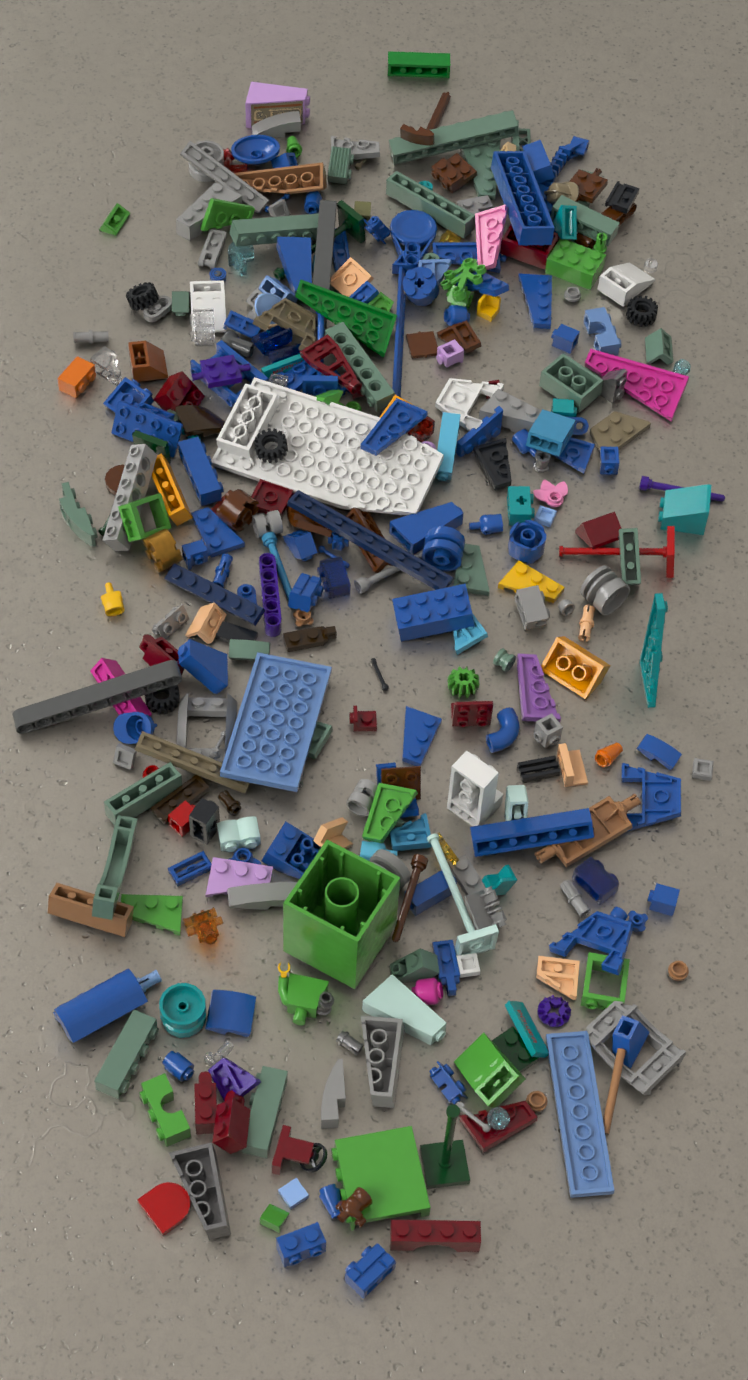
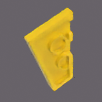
M518 561L498 583L499 589H512L514 593H516L517 589L538 585L540 591L544 593L545 601L555 603L565 589L561 584L521 561Z

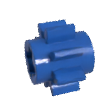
M332 531L331 537H328V544H332V549L342 551L345 547H349V540Z

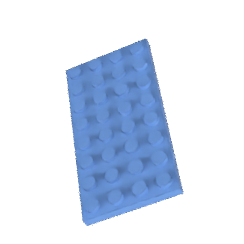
M257 652L220 770V777L297 792L332 667Z

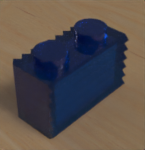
M342 557L320 560L317 574L318 577L323 579V592H327L329 599L350 595L351 584Z
M590 856L574 869L572 879L599 905L618 891V878L612 873L609 874L599 860L595 861Z

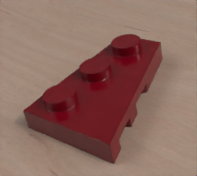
M526 1101L500 1106L499 1109L491 1111L482 1110L478 1111V1114H474L484 1124L490 1125L491 1129L489 1132H484L482 1127L466 1114L460 1115L459 1120L484 1153L535 1123L538 1117Z

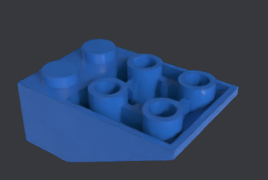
M285 821L261 861L268 866H273V869L280 873L300 879L321 847L313 841L314 838Z

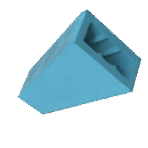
M443 412L437 451L444 454V459L435 476L438 480L446 481L452 479L461 414Z

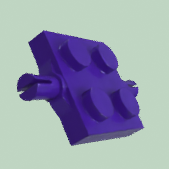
M234 354L200 360L201 372L191 374L192 381L203 379L208 389L242 383L241 372L251 371L249 363L239 365L235 360Z

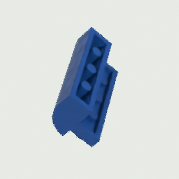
M128 968L112 978L99 983L94 988L79 994L72 1000L59 1005L52 1013L55 1019L62 1025L68 1039L74 1043L145 1004L148 1000L138 980Z

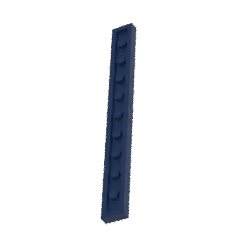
M297 490L288 500L287 506L435 590L447 588L452 583L453 577L300 490Z

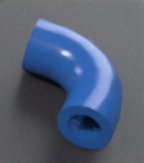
M509 707L499 711L497 719L501 725L500 730L486 735V743L491 753L511 746L518 737L520 725L518 716L513 708Z

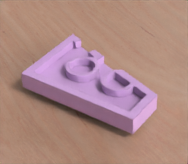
M213 857L206 897H213V895L217 894L227 895V889L231 887L271 883L273 866Z

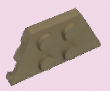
M614 411L590 428V435L595 441L597 450L599 449L600 451L601 446L618 447L620 450L649 429L651 423Z

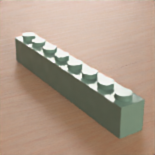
M513 110L504 111L499 114L432 129L434 145L415 144L401 137H395L389 140V150L393 163L396 165L517 136L518 123Z

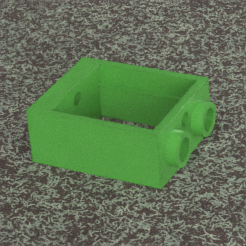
M161 493L118 506L129 542L149 537L163 529L168 530L172 528ZM149 502L156 528L144 532L137 506Z
M589 952L586 962L581 1006H585L588 1009L605 1010L614 1001H620L624 1004L630 959L624 958L619 974L622 975L619 998L589 993L592 970L606 972L602 970L601 964L608 956Z

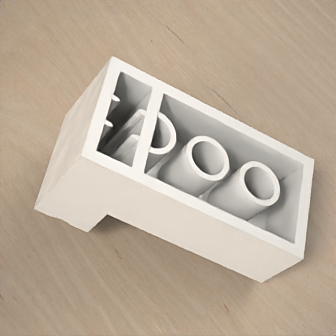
M466 751L451 768L447 809L471 826L483 825L502 805L503 793L496 789L499 772L493 766L481 761L477 755Z

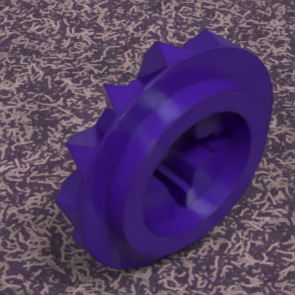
M552 995L548 998L545 997L539 1002L537 1012L544 1024L550 1027H560L570 1019L571 1009L569 1003L563 1000L562 996L555 997ZM552 1006L553 1008H559L558 1014L550 1012Z

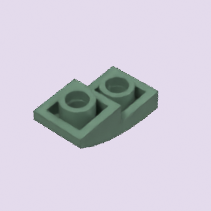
M230 639L228 658L230 660H250L255 662L257 652L270 655L271 643Z

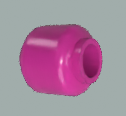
M436 978L419 979L416 981L415 987H412V992L427 1006L436 1005L440 1002V999H443L442 983L438 982Z

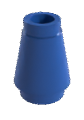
M331 1184L319 1190L321 1194L319 1198L331 1215V1218L336 1219L341 1213L339 1209L335 1208L341 1201L340 1188H337L336 1184Z

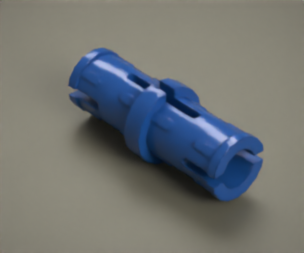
M222 554L219 566L215 569L216 575L213 583L224 587L226 577L230 574L229 568L233 561V557L230 554Z

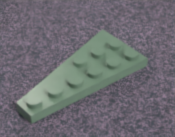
M501 139L461 150L465 161L477 171V176L473 178L478 197L488 195L490 200H495L497 184L491 170L493 152L500 151Z

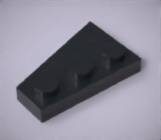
M506 438L479 445L473 449L494 490L511 486L512 482Z

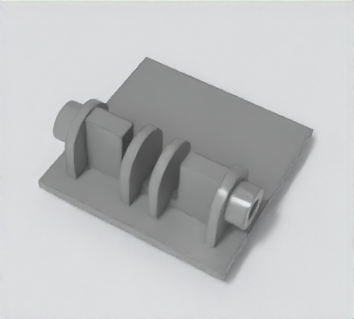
M491 886L482 891L464 896L466 907L471 913L474 927L477 930L495 924L497 928L507 925V918L504 912L496 913L502 907L496 909L493 907L499 904L500 901L492 903L498 897L495 889L493 890Z

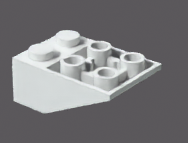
M629 262L612 266L603 272L599 278L598 290L624 307L630 302L631 298L633 299L639 295L655 279Z
M224 280L191 281L192 333L226 332L227 330L223 329L226 321Z

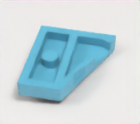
M474 614V627L453 631L457 655L488 637L487 632Z

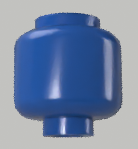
M451 305L444 312V321L448 326L466 320L470 321V313L465 306Z

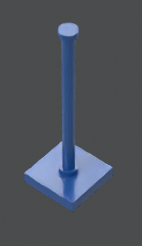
M316 311L318 315L317 340L324 337L325 317ZM317 371V375H303L302 393L317 396L329 390H338V376H324L319 371Z

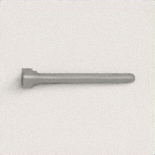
M422 552L414 555L422 560ZM391 566L369 578L361 577L354 581L355 588L362 594L368 591L372 584L400 571V569Z

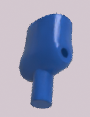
M522 429L515 433L512 441L522 454L530 452L535 458L537 450L526 446L528 431Z
M482 515L479 522L469 523V530L480 529L484 535L503 532L502 515Z

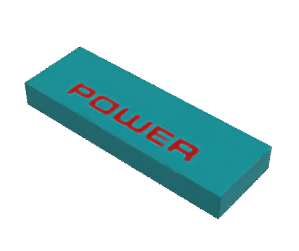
M300 354L261 368V373L270 380L281 371L285 373L291 370L292 366L304 361Z
M508 1001L505 1007L531 1057L546 1058L549 1055L548 1049L524 1003Z

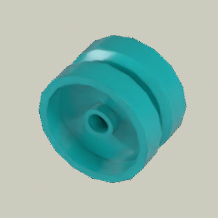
M177 983L168 987L163 992L159 1000L160 1019L163 1028L170 1035L178 1038H188L197 1034L206 1022V1000L202 991L189 983Z

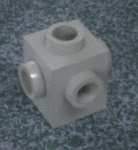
M551 713L536 721L534 738L544 748L550 745L554 746L561 740L563 727Z

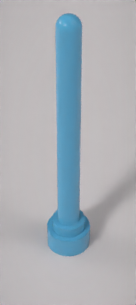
M267 532L261 539L264 546L269 548L270 553L276 558L277 572L289 602V594L292 588L276 548L278 540L274 532Z

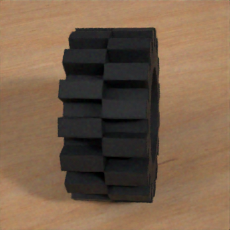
M151 282L138 284L139 286L135 285L133 289L130 288L126 293L131 309L139 311V309L144 310V308L147 309L159 300L157 290Z
M639 295V298L635 296L633 299H630L626 312L627 320L630 323L634 322L635 326L640 324L639 327H642L644 324L647 327L648 324L652 325L655 322L658 305H656L657 302L653 301L651 297L647 299L648 296L642 298V295ZM637 310H645L646 312L642 313Z
M268 428V432L262 430V435L260 433L257 434L258 438H255L254 444L256 454L260 460L262 459L265 463L267 460L269 463H272V460L277 463L278 458L282 460L283 456L287 455V439L284 434L282 435V431L279 430L277 433V429L274 428L271 431V428ZM269 442H276L278 444L272 450L265 449L264 447Z
M178 685L145 695V703L148 709H151L153 713L157 710L158 714H161V711H164V714H168V710L173 712L174 708L178 707L180 700ZM160 692H165L170 695L168 698L162 700L155 698V695Z

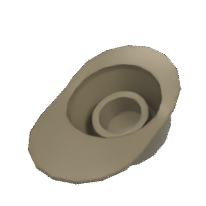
M555 182L549 186L547 191H544L547 201L552 205L556 203L561 195L576 202L579 188L574 182Z

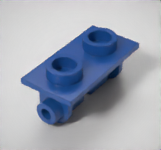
M372 216L368 222L364 219V222L367 224L365 226L367 231L378 242L381 240L386 244L384 239L390 235V229L377 216Z
M437 1061L440 1067H433L429 1071L430 1077L438 1088L445 1084L447 1085L441 1092L448 1102L456 1105L457 1102L461 1101V1096L468 1099L465 1094L466 1087L460 1080L456 1082L452 1076L454 1071L447 1063L443 1065Z

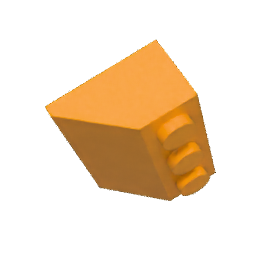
M562 636L557 637L541 668L545 674L584 699H587L603 681L611 665L567 637Z

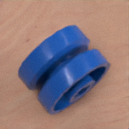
M437 526L431 528L426 533L422 560L442 572L456 570L461 566L465 547L464 536L458 530L451 527Z

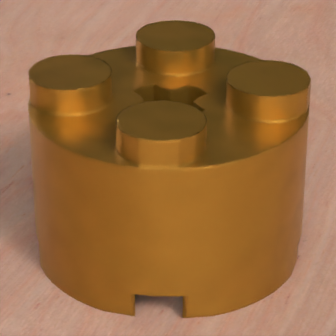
M167 529L160 530L142 540L147 549L145 552L150 560L154 559V566L158 572L164 571L172 567L173 564L183 560L180 549L177 550L175 546V539Z

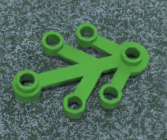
M467 258L458 269L446 271L444 273L445 280L441 281L440 285L443 290H447L459 282L458 286L453 288L452 296L454 301H462L467 297L464 289L467 279L475 285L481 284L483 282L482 275L487 272L485 265H477L476 259Z

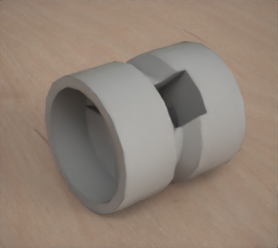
M278 510L267 512V515L263 513L252 515L253 528L258 539L267 532H274L275 535L283 533L282 519Z
M368 779L359 780L354 788V792L346 802L347 807L359 816H368L378 785Z

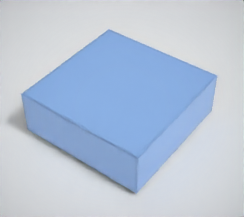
M540 505L534 521L551 528L557 511Z
M297 1178L278 1189V1193L290 1210L309 1198V1194Z

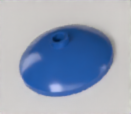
M249 135L235 141L231 147L233 157L241 163L261 165L273 160L279 154L280 145L276 139L267 135Z

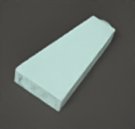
M393 974L363 1000L362 1010L373 1017L403 1019L405 1033L429 1045H432L435 1041H441L446 1035L447 1023Z

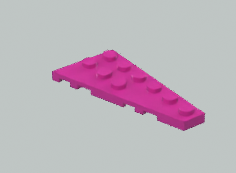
M590 349L585 360V367L601 377L610 371L626 369L627 382L624 386L625 392L672 422L689 381V376Z

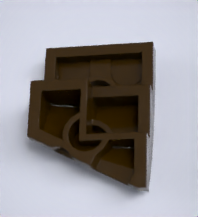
M197 405L175 407V412L180 423L183 424L186 437L200 433L204 437L217 433L220 434L225 424L223 419L205 407Z

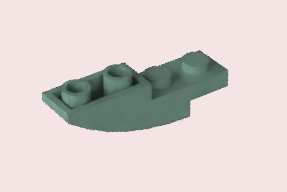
M69 482L61 483L63 498H59L63 518L81 540L92 547L96 546L95 538H98L96 528L91 526L93 524L91 514H87L85 507L80 508L79 502H75L76 493L74 488H70Z

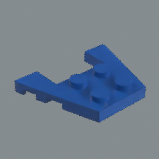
M622 763V782H642V813H627V818L632 823V829L628 831L681 817L680 778L659 772L656 774L645 771L644 768L638 767L637 769L630 767L629 764Z
M596 911L577 925L578 928L573 932L565 933L559 942H552L549 945L550 952L563 957L568 955L576 943L608 953L609 955L601 964L602 970L619 976L633 931L632 922Z

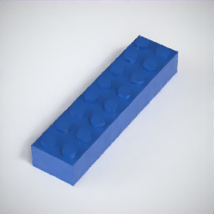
M494 151L491 170L503 203L508 207L507 214L518 244L523 246L551 245L555 227L526 152Z

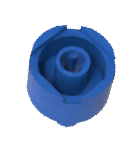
M416 267L406 272L403 279V289L408 299L417 306L431 304L439 294V284L431 269Z
M533 520L515 523L509 535V555L527 564H533L541 558L546 543V534L543 526Z

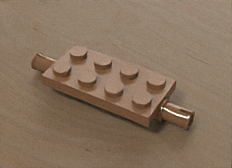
M632 794V796L622 802H615L608 796L589 807L594 838L548 845L535 852L537 860L542 864L556 855L567 868L632 829V823L627 818V812L641 805L640 799L636 794Z

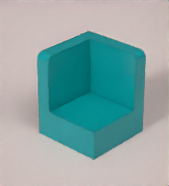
M505 865L498 874L485 875L482 882L486 888L491 886L493 890L495 889L496 895H506L517 882V878L510 865Z

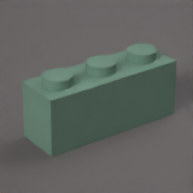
M638 528L619 529L621 579L628 585H640Z

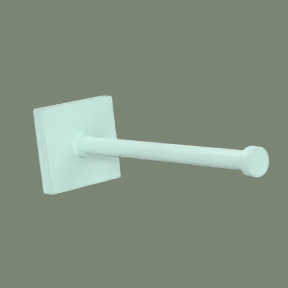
M431 834L427 837V841L433 847L468 932L457 936L455 945L456 956L472 953L479 954L495 949L499 934L497 925L475 930L438 841L440 839L439 835Z

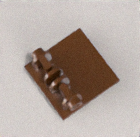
M421 766L381 769V783L417 790L418 794L415 798L419 800L421 799Z

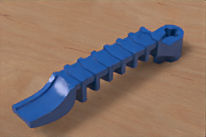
M573 136L570 144L559 146L555 157H552V162H550L555 178L538 184L545 204L549 202L544 191H547L549 186L555 183L556 177H558L559 172H561L567 161L578 155L584 156L587 153L590 140Z

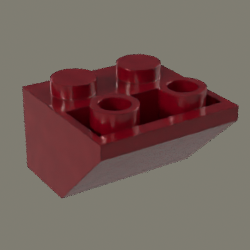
M181 371L169 376L153 400L163 410L171 409L175 411V407L181 405L199 406L205 395Z

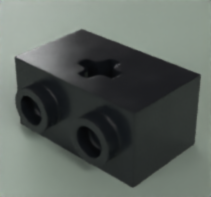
M201 798L189 815L190 836L208 845L218 831L217 823L220 822L219 806L215 802Z

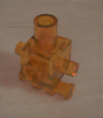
M212 907L210 910L204 911L203 909L198 914L193 913L192 916L186 919L183 918L185 928H187L188 937L196 935L200 943L214 944L219 936L217 926L222 925L223 920L221 916L217 917L216 910Z

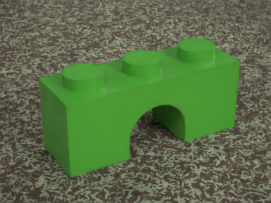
M164 1073L142 1082V1091L139 1092L143 1104L147 1103L150 1110L147 1112L151 1122H156L158 1126L156 1133L159 1140H164L168 1147L190 1138V1126L183 1111L167 1113L162 1109L165 1104L174 1100L173 1089L166 1074Z

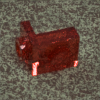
M228 155L226 160H224V166L232 173L248 172V164H232L231 155Z
M427 416L408 432V435L414 436L419 442L427 441L434 433L435 421Z

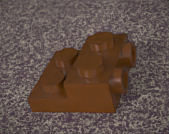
M458 153L447 160L442 158L431 166L432 177L435 180H439L443 188L448 189L451 193H454L477 176V171Z

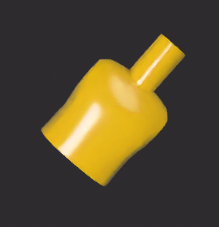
M108 582L105 584L107 593L101 596L102 604L107 616H117L125 611L121 591H114L112 583Z

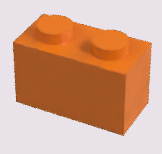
M77 356L57 378L59 391L77 398L85 391L89 383L95 380V364Z

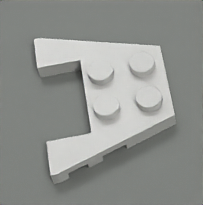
M449 378L435 402V407L441 412L461 414L460 425L467 431H470L472 428L477 429L482 420L469 416V413L479 395L484 394L491 397L497 389L503 390L504 384L497 383V385H491L489 382L484 381L482 383H472V380Z

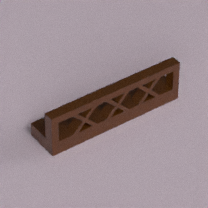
M353 507L345 516L384 538L369 512ZM359 547L375 573L381 572L386 565L393 566Z

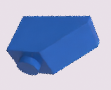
M297 530L282 536L297 559L306 561L313 558L312 555L318 553L311 532Z

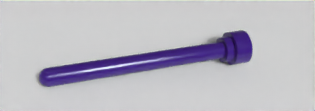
M642 476L639 490L646 491L652 488L666 491L685 487L654 482L649 477ZM711 492L710 500L723 502L725 496Z

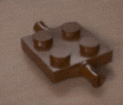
M596 168L592 174L579 169L569 182L576 183L579 188L576 202L586 201L593 203L608 185V179L599 176L602 173L601 169L598 170Z

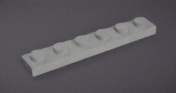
M189 141L181 151L180 156L212 180L242 195V202L245 205L253 206L257 214H260L269 202L266 197L193 142Z

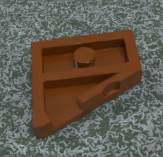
M467 320L437 332V337L446 343L455 339L464 349V353H469L482 347L479 338Z

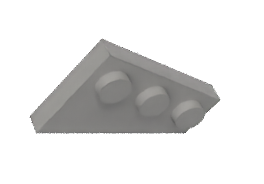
M331 136V149L332 146L351 148L354 160L380 157L379 142L368 140L356 142L351 141L350 138L340 140L336 136Z

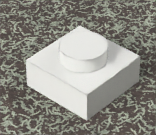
M477 953L456 956L460 978L480 975Z

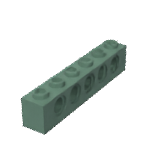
M341 322L326 329L325 335L328 334L339 345L357 380L362 384L360 393L366 396L370 407H374L377 412L385 409L395 396V392L344 322Z

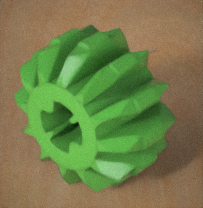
M460 666L457 670L453 669L447 680L448 690H452L453 695L459 694V698L465 695L468 699L470 694L475 695L480 685L479 675L475 674L474 669L469 671L468 666L465 669H462Z

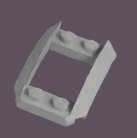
M188 692L179 700L176 745L223 763L236 722L237 701L228 693L227 698H189ZM188 716L226 717L225 749H219L218 755H212V748H186Z
M614 1001L586 1027L592 1047L613 1069L616 1056L606 1047L604 1042L613 1034L622 1015L639 1021L650 1032L646 1041L657 1052L635 1073L623 1064L621 1077L643 1095H651V1090L675 1066H680L686 1051L680 1050L673 1045V1041L663 1035L638 1010L637 1005H625L623 1002Z

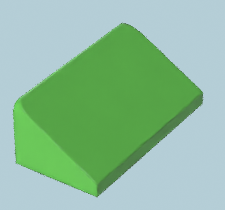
M117 203L99 230L116 236L130 215V212Z

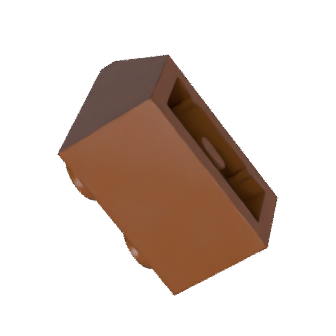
M146 340L128 342L129 358L134 380L140 382L168 378L164 350Z

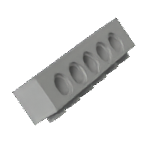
M146 444L131 445L102 540L114 551L130 550L132 541H128L118 506L146 496L157 454ZM143 504L137 506L139 515L141 513Z

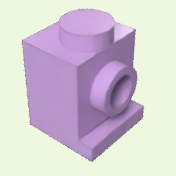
M455 339L437 348V362L440 365L444 364L445 367H449L457 362L462 363L464 349Z

